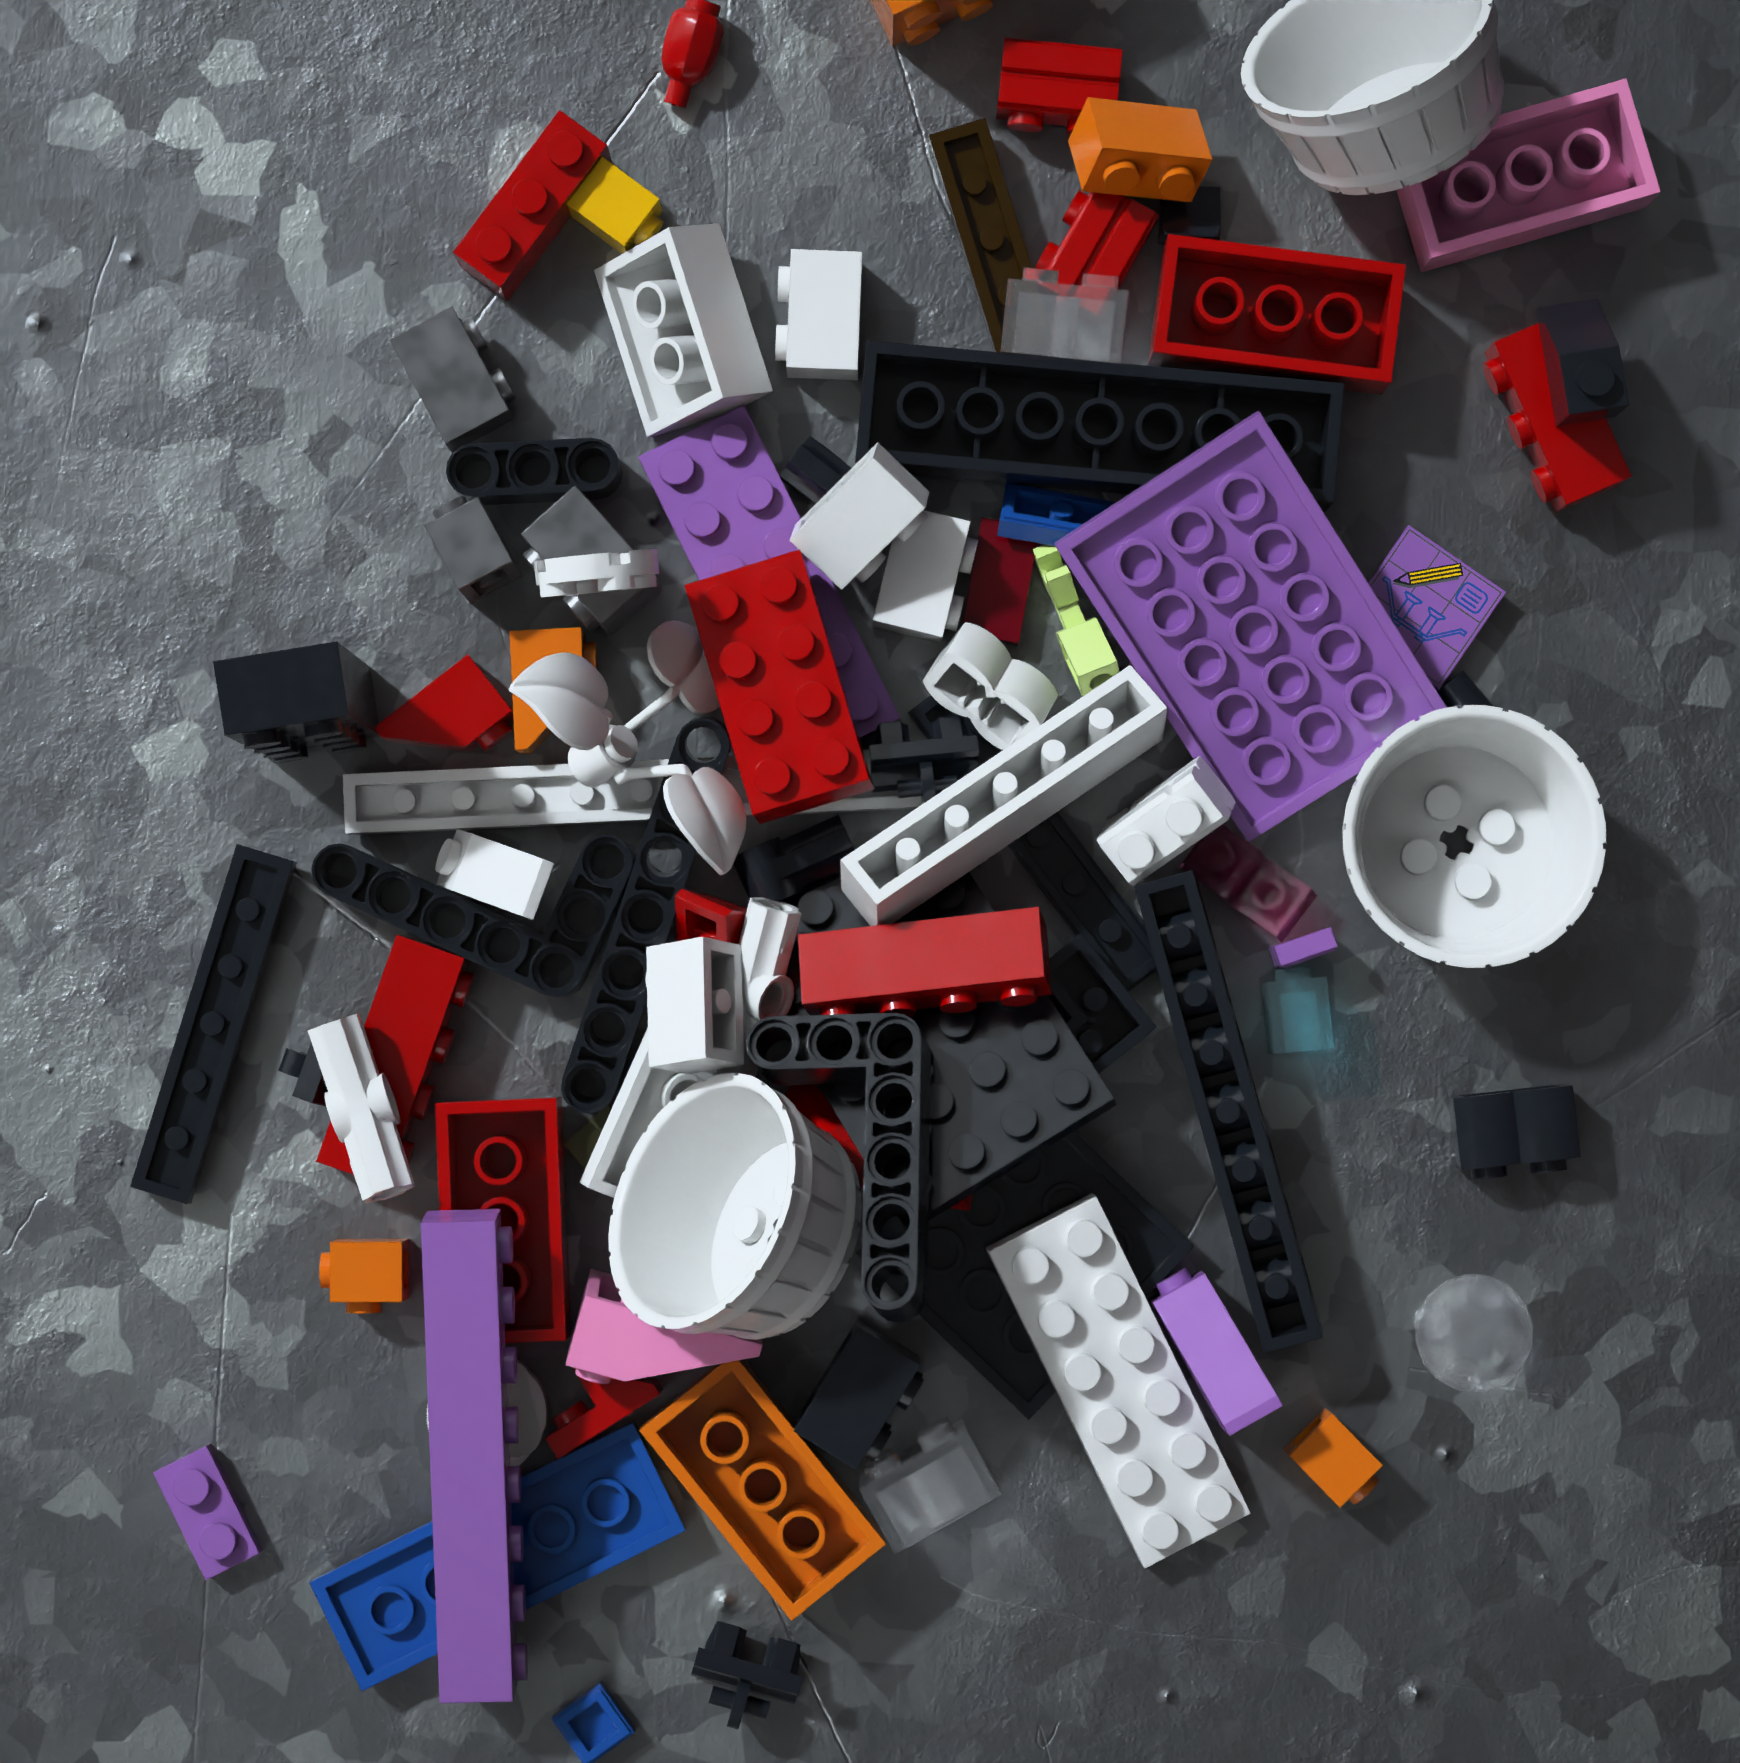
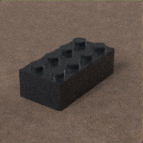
M338 641L213 661L224 736L243 744L244 749H253L255 754H263L264 758H272L273 763L306 759L309 757L307 748L323 746L324 749H331L332 753L359 751L367 748L366 739L380 737L373 728L379 724L370 666Z

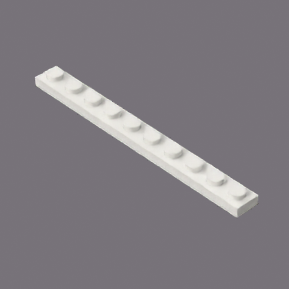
M863 750L870 772L869 750ZM729 756L722 776L732 784L739 794L745 808L746 817L753 816L735 756ZM703 757L697 759L707 761L715 757ZM669 759L634 761L630 768L668 765ZM569 764L343 774L345 834L364 835L649 821L663 777L630 779L622 785L617 784L613 777L600 786L591 788L581 784L574 777ZM872 790L796 814L916 809L922 805L921 796L898 798L897 791L872 793Z

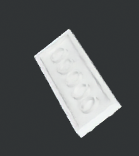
M1091 1193L985 1247L1142 1566L1147 1568L1251 1514L1097 1197Z

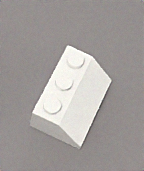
M719 223L668 227L594 270L647 437L657 436L726 414L773 392Z

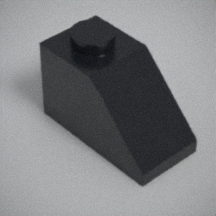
M1598 299L1538 307L1536 313L1556 427L1616 417L1629 406L1619 344Z

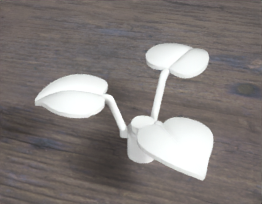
M673 620L662 623L651 632L646 646L650 666L656 676L663 683L670 686V688L624 726L609 724L613 715L610 710L604 707L608 699L607 684L599 671L579 655L562 652L543 657L526 668L513 681L509 691L527 703L559 739L571 746L568 752V764L572 774L581 784L595 788L613 777L617 784L622 785L630 779L671 776L664 782L663 794L672 819L696 851L720 876L731 869L746 831L745 808L732 784L719 772L709 767H702L693 774L685 764L630 768L635 761L639 748L633 732L674 701L677 696L693 714L698 716L710 714L720 707L696 627Z

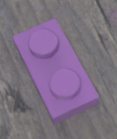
M211 1443L153 1472L205 1580L263 1551Z

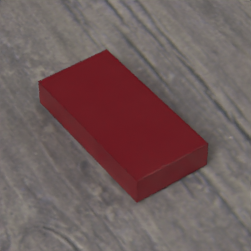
M982 517L962 625L965 622L975 624L992 633L1002 643L1018 646L1035 557L1033 549L1036 548L1037 543L997 536L999 520Z

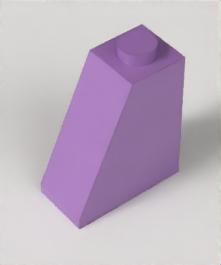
M1184 1267L1164 1277L1160 1283L1156 1284L1159 1293L1148 1300L1214 1418L1229 1436L1283 1406L1204 1272L1199 1270L1190 1275L1187 1268Z

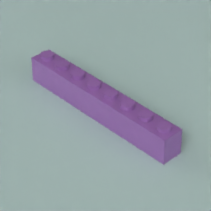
M501 1209L427 1211L421 1222L439 1701L440 1703L510 1702L514 1699L518 1681L527 1680L528 1678L527 1643H517L516 1622L525 1621L526 1591L524 1584L514 1585V1562H523L524 1534L522 1525H512L511 1503H521L522 1479L520 1466H510L509 1444L519 1443L518 1406L508 1407L507 1384H516L517 1351L516 1347H506L505 1324H514L515 1293L514 1287H503V1263H512L513 1260L512 1227H501Z

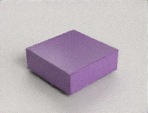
M1328 927L1271 946L1268 950L1274 967L1282 969L1336 951L1335 947L1338 946L1332 928Z

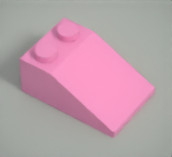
M590 1268L571 1333L566 1366L576 1368V1375L595 1383L608 1384L611 1382V1378L630 1381L759 1357L763 1346V1339H742L733 1335L716 1333L684 1334L649 1325L639 1319V1315H634L624 1304L618 1293L620 1289L616 1288L612 1274Z

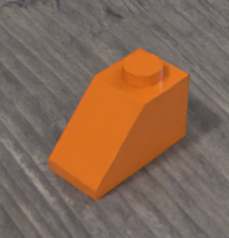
M581 627L509 631L512 683L534 662L543 657L562 652L579 655L598 670L596 642H586V635ZM512 693L515 750L520 755L533 754L552 731L527 703Z

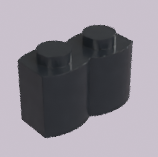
M1557 1084L1448 1096L1455 1166L1460 1170L1470 1169L1471 1179L1508 1176L1507 1165L1530 1163L1531 1173L1567 1170L1566 1159L1581 1157L1573 1085Z

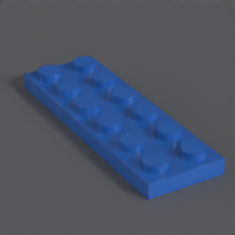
M635 1420L521 1476V1503H511L512 1525H522L524 1534L523 1562H514V1585H525L527 1610L686 1531L685 1522ZM432 1521L309 1582L361 1691L438 1654Z

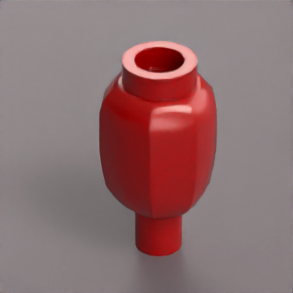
M686 0L684 7L678 8L673 12L662 50L663 69L667 77L670 78L663 102L686 109L692 86L701 83L710 74L717 59L724 35L722 21L718 18L721 6L706 0Z

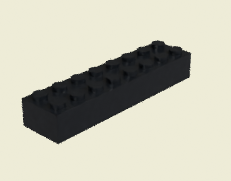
M866 340L855 463L878 442L911 475L1129 495L1259 411L1322 511L1326 512L1334 503L1344 383Z

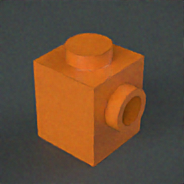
M336 1239L331 1241L330 1252L321 1253L319 1265L321 1288H330V1302H346V1313L364 1314L382 1312V1302H403L409 1298V1239Z

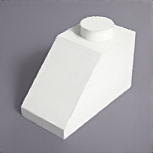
M457 829L453 840L448 838L438 854L435 869L436 872L440 873L436 885L533 920L554 863Z

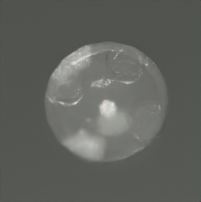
M1464 1274L1442 1282L1426 1297L1423 1305L1417 1309L1414 1315L1415 1343L1422 1363L1438 1381L1458 1391L1483 1393L1504 1386L1523 1369L1532 1350L1533 1323L1526 1303L1511 1286L1486 1274Z

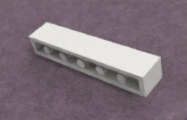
M1129 665L840 859L841 890L870 926L893 924L1163 740L1167 715L1166 705L1134 668Z

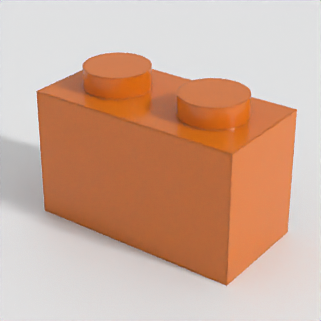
M1088 97L1068 139L1081 189L1085 192L1192 202L1213 160L1197 109Z

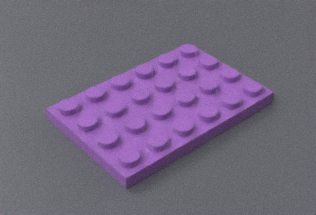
M1259 411L1054 542L1057 550L1137 673L1166 705V717L1193 759L1201 756L1233 796L1236 803L1230 816L1247 842L1252 841L1358 774L1377 747L1379 748L1382 742L1395 730L1413 719L1418 721L1419 716L1438 709L1447 708Z

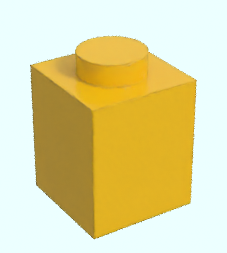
M601 157L567 202L573 219L621 254L658 234L663 225V221L658 218L662 213L660 199L604 157Z

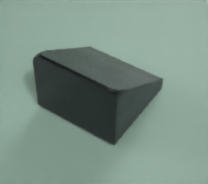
M1199 186L1192 202L1160 199L1158 244H1165L1168 234L1220 240V187Z

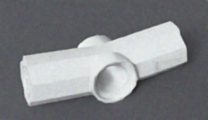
M763 897L750 898L738 945H741L744 1065L705 1072L712 1075L721 1073L751 1075L755 1064L747 1054L746 1040L749 1031L754 1024L763 1018L786 1016L789 1012L794 998V985L792 980L786 976L802 914L799 912V908L785 902Z
M354 1014L308 1030L328 1089L324 1096L328 1114L339 1141L346 1145L350 1165L362 1200L365 1203L404 1194L405 1191L415 1187L396 1126L400 1124V1115L385 1074H379L372 1053L373 1050L370 1047L360 1015Z

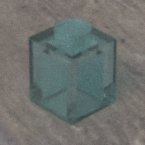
M1310 966L1275 970L1276 982L1261 983L1268 1054L1334 1048L1327 977L1311 978Z

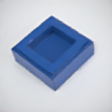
M602 1680L555 1713L551 1718L582 1763H594L636 1731V1728Z

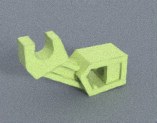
M1044 544L1033 549L1036 564L1043 584L1053 601L1063 626V630L1056 632V636L1065 662L1083 697L1119 673L1118 663L1097 618L1093 617L1085 621L1078 604L1079 598L1067 565H1063L1056 546Z

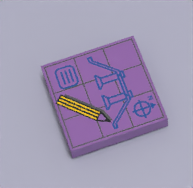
M1410 525L1404 529L1368 581V584L1436 691L1443 685L1506 593V591Z

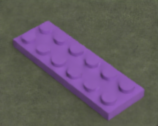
M744 405L638 456L698 580L799 550L789 540L795 524L801 518ZM802 553L808 566L861 742L876 734V728L879 723L901 721V718L832 580Z

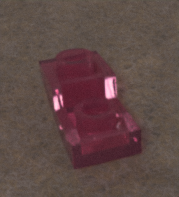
M1220 825L1200 839L1179 866L1184 872L1195 870L1198 882L1281 943L1317 897L1316 893L1309 886L1267 859L1258 848L1224 825Z

